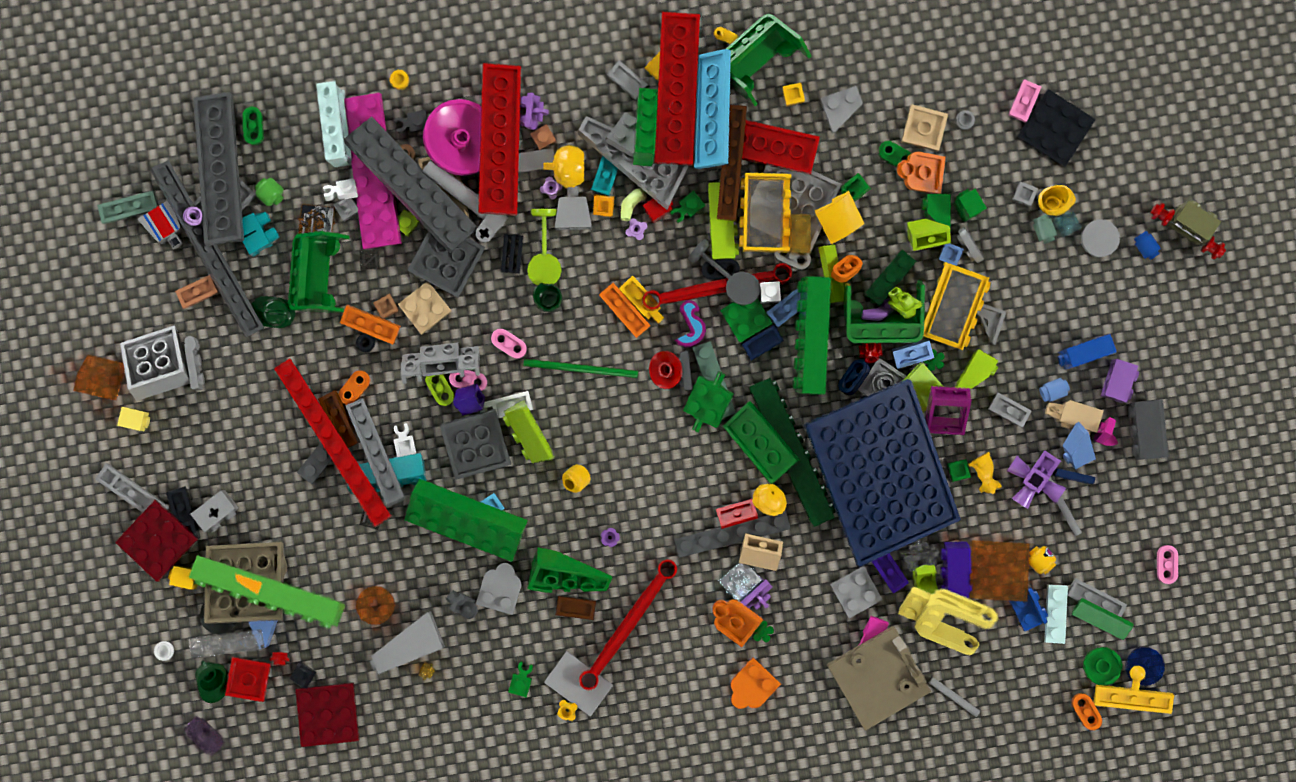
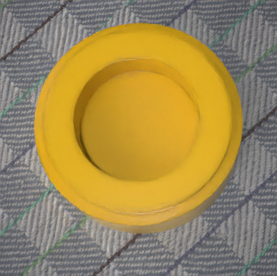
M395 70L390 75V83L395 89L403 90L409 84V77L405 71Z

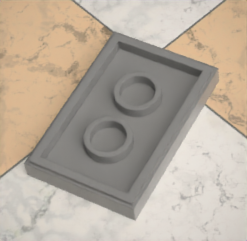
M566 651L544 683L571 703H576L580 710L591 717L613 687V684L599 675L598 685L594 689H583L579 683V677L582 672L590 670V667ZM591 673L585 674L582 677L583 685L585 687L594 686L596 682L595 676Z

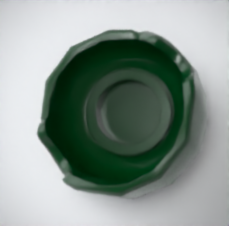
M540 283L534 288L532 295L535 306L544 312H552L558 309L563 299L561 290L554 284Z

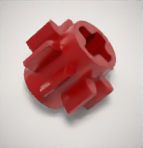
M862 343V346H859L860 359L864 358L867 363L878 361L879 356H882L881 343Z

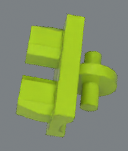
M895 287L888 293L891 298L887 302L889 306L900 312L902 317L906 319L912 318L916 314V309L923 306L919 300L912 297L909 293H905L899 287Z

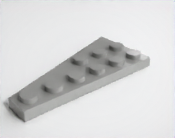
M586 116L578 130V135L668 210L689 165L655 164L654 159L652 167L633 165V157L605 142L606 137L613 128Z

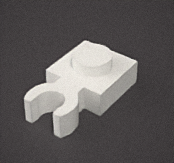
M354 178L338 181L336 186L326 185L323 187L326 201H331L338 197L339 201L358 197Z
M406 423L404 424L405 430L403 432H399L397 426H394V432L399 437L398 439H393L397 457L417 454L413 436H407L409 427Z

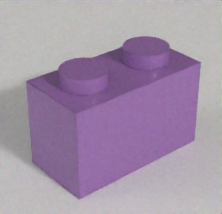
M1113 359L1101 396L1120 403H1126L1133 395V389H1131L1133 382H1136L1139 376V371H1137L1138 365Z

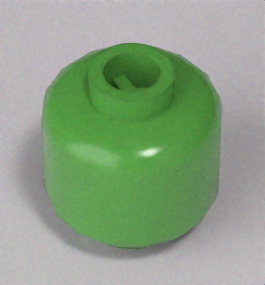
M263 178L255 186V196L266 206L273 204L277 206L284 198L282 196L283 187L272 178Z

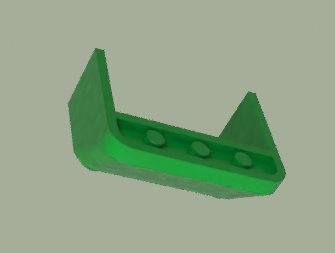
M772 14L763 15L726 48L731 50L730 84L753 106L758 104L751 93L755 84L750 77L778 53L783 57H788L799 50L806 57H811L803 38Z
M325 231L295 235L292 245L288 306L291 310L323 313L344 312V308L335 307L336 301L332 294L327 293L330 256L336 255L339 251V240L349 239V235Z
M917 280L916 299L923 306L916 309V314L912 318L906 319L901 314H890L882 321H868L861 319L863 306L859 301L851 300V285L848 281L845 282L844 319L847 338L853 343H914L920 341L924 336L925 284L921 280Z

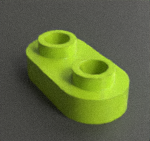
M444 374L426 376L425 382L436 402L442 406L451 405L455 394ZM434 377L439 378V382L437 384H434L432 381ZM444 393L449 395L447 400L442 399Z

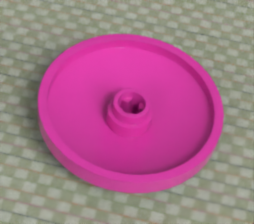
M463 99L450 100L436 107L427 118L423 130L424 146L430 159L444 171L460 176L479 172L481 106Z

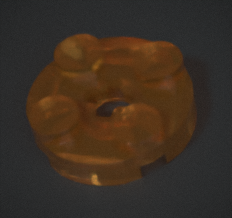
M371 586L359 594L356 601V610L360 619L368 624H382L390 619L394 613L395 599L386 588ZM374 600H377V603H381V607H378L377 611L371 607V603Z

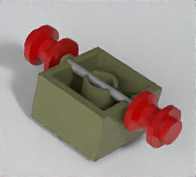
M1187 201L1179 205L1176 210L1172 209L1170 211L1164 208L1165 204L1163 202L1160 205L1156 204L1150 212L1152 214L1151 219H1160L1163 227L1167 225L1197 246L1202 244L1201 252H1210L1213 260L1216 258L1220 259L1226 251L1224 248L1225 243L1218 244L1214 242L1215 237L1213 236L1221 221L1217 219L1218 217L1214 213L1203 210L1202 206L1196 201Z

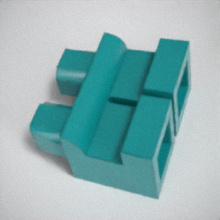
M266 211L257 215L252 213L243 217L244 241L242 242L249 255L253 257L265 248L273 246L272 242L280 237L274 227L265 231L263 225L271 222Z

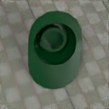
M261 296L251 303L264 327L285 328L294 321L295 310L289 308L287 299Z
M201 661V666L195 672L200 697L206 703L218 702L225 696L228 681L226 670L221 664Z

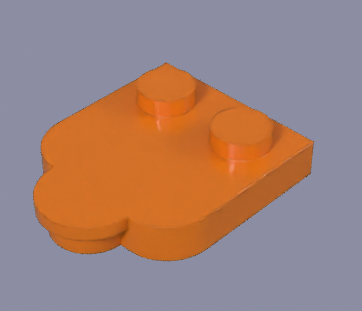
M924 152L911 153L907 160L899 162L897 174L904 179L905 186L910 190L929 194H941L946 157Z
M718 600L713 605L716 629L740 647L744 646L763 620L738 600H729L728 602Z
M752 657L731 680L730 685L733 691L731 702L739 709L746 708L747 706L758 708L774 693L781 683Z

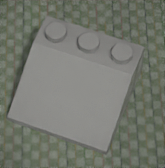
M175 325L120 343L128 390L136 401L190 384L187 360Z

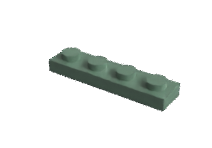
M711 341L692 347L702 377L714 381L718 371H721ZM723 379L721 385H723V387L727 389V386ZM730 401L723 418L736 414L732 401Z

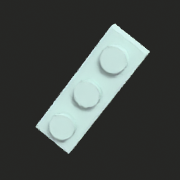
M1047 584L1046 612L1048 617L1046 619L1048 623L1045 624L1044 642L1065 644L1067 585Z

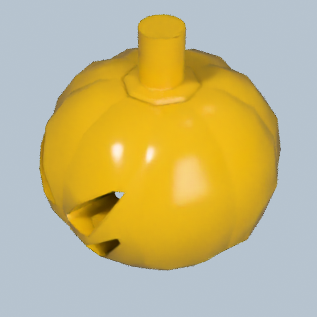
M562 146L556 151L553 163H543V170H553L556 182L565 188H573L580 185L584 181V152L576 146Z

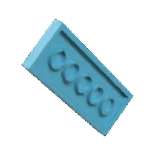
M728 49L698 55L694 137V168L696 169L728 164L731 50Z

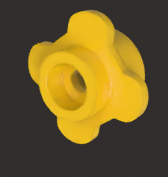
M561 700L557 715L563 720H575L577 704Z

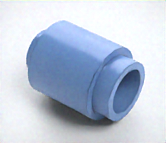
M1058 378L1043 384L1039 391L1044 402H1052L1067 396L1070 388L1066 380L1063 381L1062 378Z

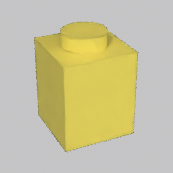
M122 407L117 426L145 431V428H148L150 423L149 413Z

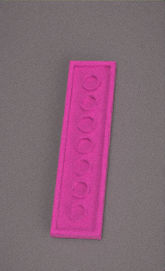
M381 93L344 99L349 134L371 116L386 131ZM351 151L353 178L358 193L356 201L363 249L367 250L402 244L395 195Z

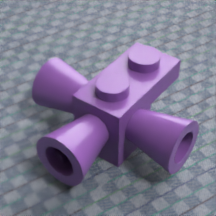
M1044 450L1031 469L1017 456L1007 472L1024 478L1023 484L1025 486L1012 499L1028 509L1035 492L1040 493L1042 490L1056 504L1066 488L1048 480L1061 460Z

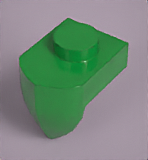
M857 173L841 186L842 194L849 191L854 202L871 189L860 173Z

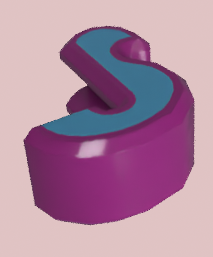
M686 300L681 304L680 312L690 333L674 340V342L680 347L689 348L703 340L706 327L703 320L694 315V313L699 312L697 303L692 300Z

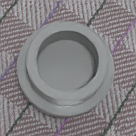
M961 111L956 116V124L963 130L970 129L975 123V117L970 111Z

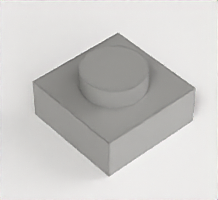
M1020 181L1012 200L1031 207L1038 188Z

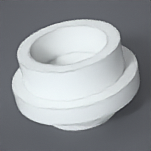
M167 641L159 642L154 648V654L161 661L169 660L174 654V647Z

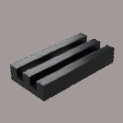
M504 234L502 273L520 274L523 235ZM508 239H511L509 269H506ZM515 240H519L517 268L515 270L513 269Z

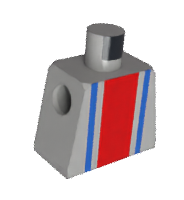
M168 201L138 218L139 222L158 243L164 244L169 242L172 249L178 248L183 244L178 235L184 232V229Z

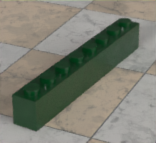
M767 378L750 386L749 391L760 413L800 459L787 473L812 527H816L835 518L833 513H836L832 502L828 503L825 497L828 493L824 485H820L817 480L820 476L816 467H811L809 461L812 459L808 450H804L801 445L804 442L799 432L796 433L793 428L796 425L792 415L788 416L785 408H788L784 398H780L777 393L780 390L777 382Z

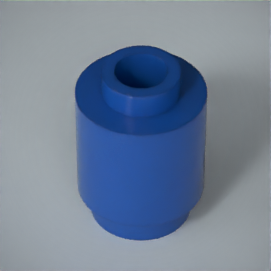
M1145 231L1134 238L1135 246L1144 259L1148 257L1151 260L1160 254L1158 250L1161 247L1152 234Z

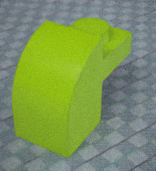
M922 565L913 570L914 587L930 594L938 590L935 565Z

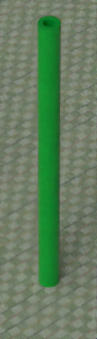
M524 359L523 366L638 378V371L532 359Z

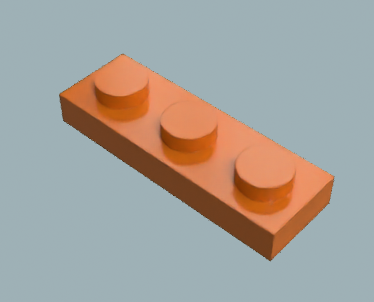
M614 283L599 294L601 299L635 338H638L651 326Z
M346 305L340 321L343 325L392 345L395 343L401 327L351 305Z

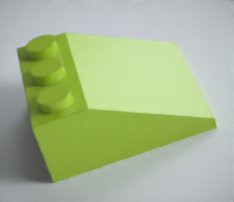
M524 400L504 410L505 416L502 418L507 427L512 426L514 430L512 436L517 444H522L524 449L521 452L526 460L530 459L532 463L554 458L551 447Z

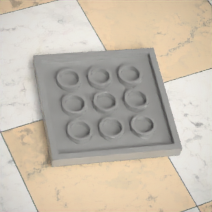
M766 165L763 173L791 174L789 244L810 254L822 228L815 210L832 203V199L837 196L842 184L812 171L811 175ZM759 181L750 203V227L780 240L781 182Z

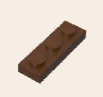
M337 390L318 398L321 407L346 446L350 448L360 443L356 430Z

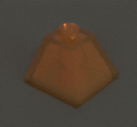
M87 355L77 373L73 391L117 401L125 370L124 364Z

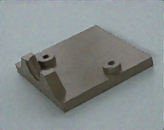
M282 542L206 546L207 559L284 584L287 562L283 554L284 543ZM205 585L204 623L206 624L283 620V609L277 607L276 611L265 607V603L259 602L256 605L248 602L247 597L241 596L238 599L230 596L229 591L223 590V593L212 590L211 585ZM235 611H238L237 616L234 615Z
M894 626L889 627L826 664L865 731L931 692L925 677L917 667L908 647Z

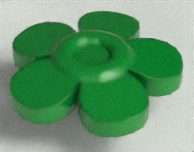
M932 349L934 358L923 362L928 364L927 368L930 371L935 370V365L938 369H942L944 363L939 360H944L945 355L942 352L937 354V351Z
M762 620L760 627L758 626L754 631L756 633L753 636L754 640L758 642L762 639L764 642H769L771 638L768 634H773L774 628L768 626L767 621Z

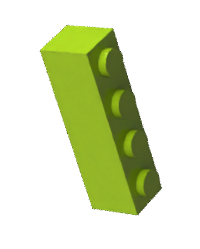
M720 182L708 183L712 260H735V255H739L738 243L735 244L734 236H738L737 224L734 225V221L717 220Z

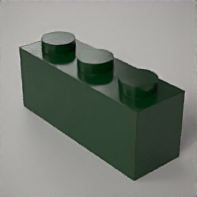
M903 249L900 250L863 296L876 307L880 306L889 295L888 293L897 286L917 261Z

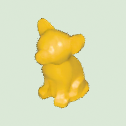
M990 452L981 455L968 464L969 467L975 468L978 478L982 481V485L979 488L981 493L995 494L996 489L1002 487L997 480L993 479L994 465Z

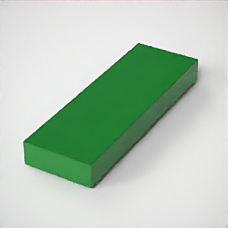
M1081 598L1072 610V615L1122 640L1133 629L1134 623L1084 598Z

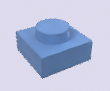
M951 243L945 244L938 260L957 266L964 249Z

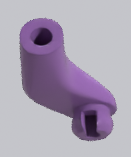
M885 299L884 303L878 308L862 310L861 319L868 321L884 320L894 311L887 303L891 299Z

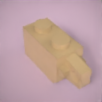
M1071 400L1065 401L1062 404L1049 402L1045 410V414L1057 419L1056 422L1061 423V427L1072 430V427L1077 422H1080L1089 435L1097 433L1104 412L1103 410Z

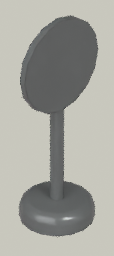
M706 239L702 240L691 252L688 260L695 263L703 257L728 279L726 283L727 296L734 303L748 305L754 302L760 294V285L756 277L748 272H738L731 276L705 254L709 248V242Z

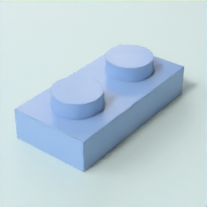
M929 338L891 349L897 369L934 358Z

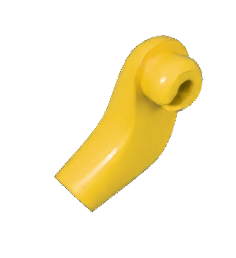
M717 27L714 30V37L727 42L729 45L739 37L723 27Z

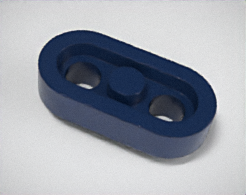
M862 359L853 361L839 381V390L848 396L855 394L870 372L869 365Z

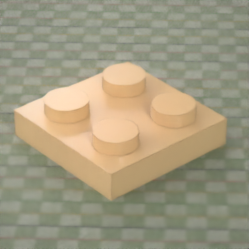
M911 104L901 142L938 152L948 114Z
M429 282L424 283L398 304L421 335L452 312Z

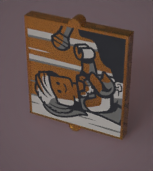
M301 204L300 218H298L300 222L298 234L319 231L333 233L335 207Z

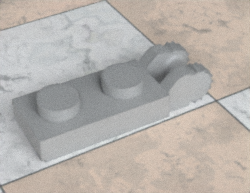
M188 336L185 338L184 346L191 389L196 391L203 390L202 385L205 384L203 373H200L199 368L202 365L200 354H197L200 345L197 338Z

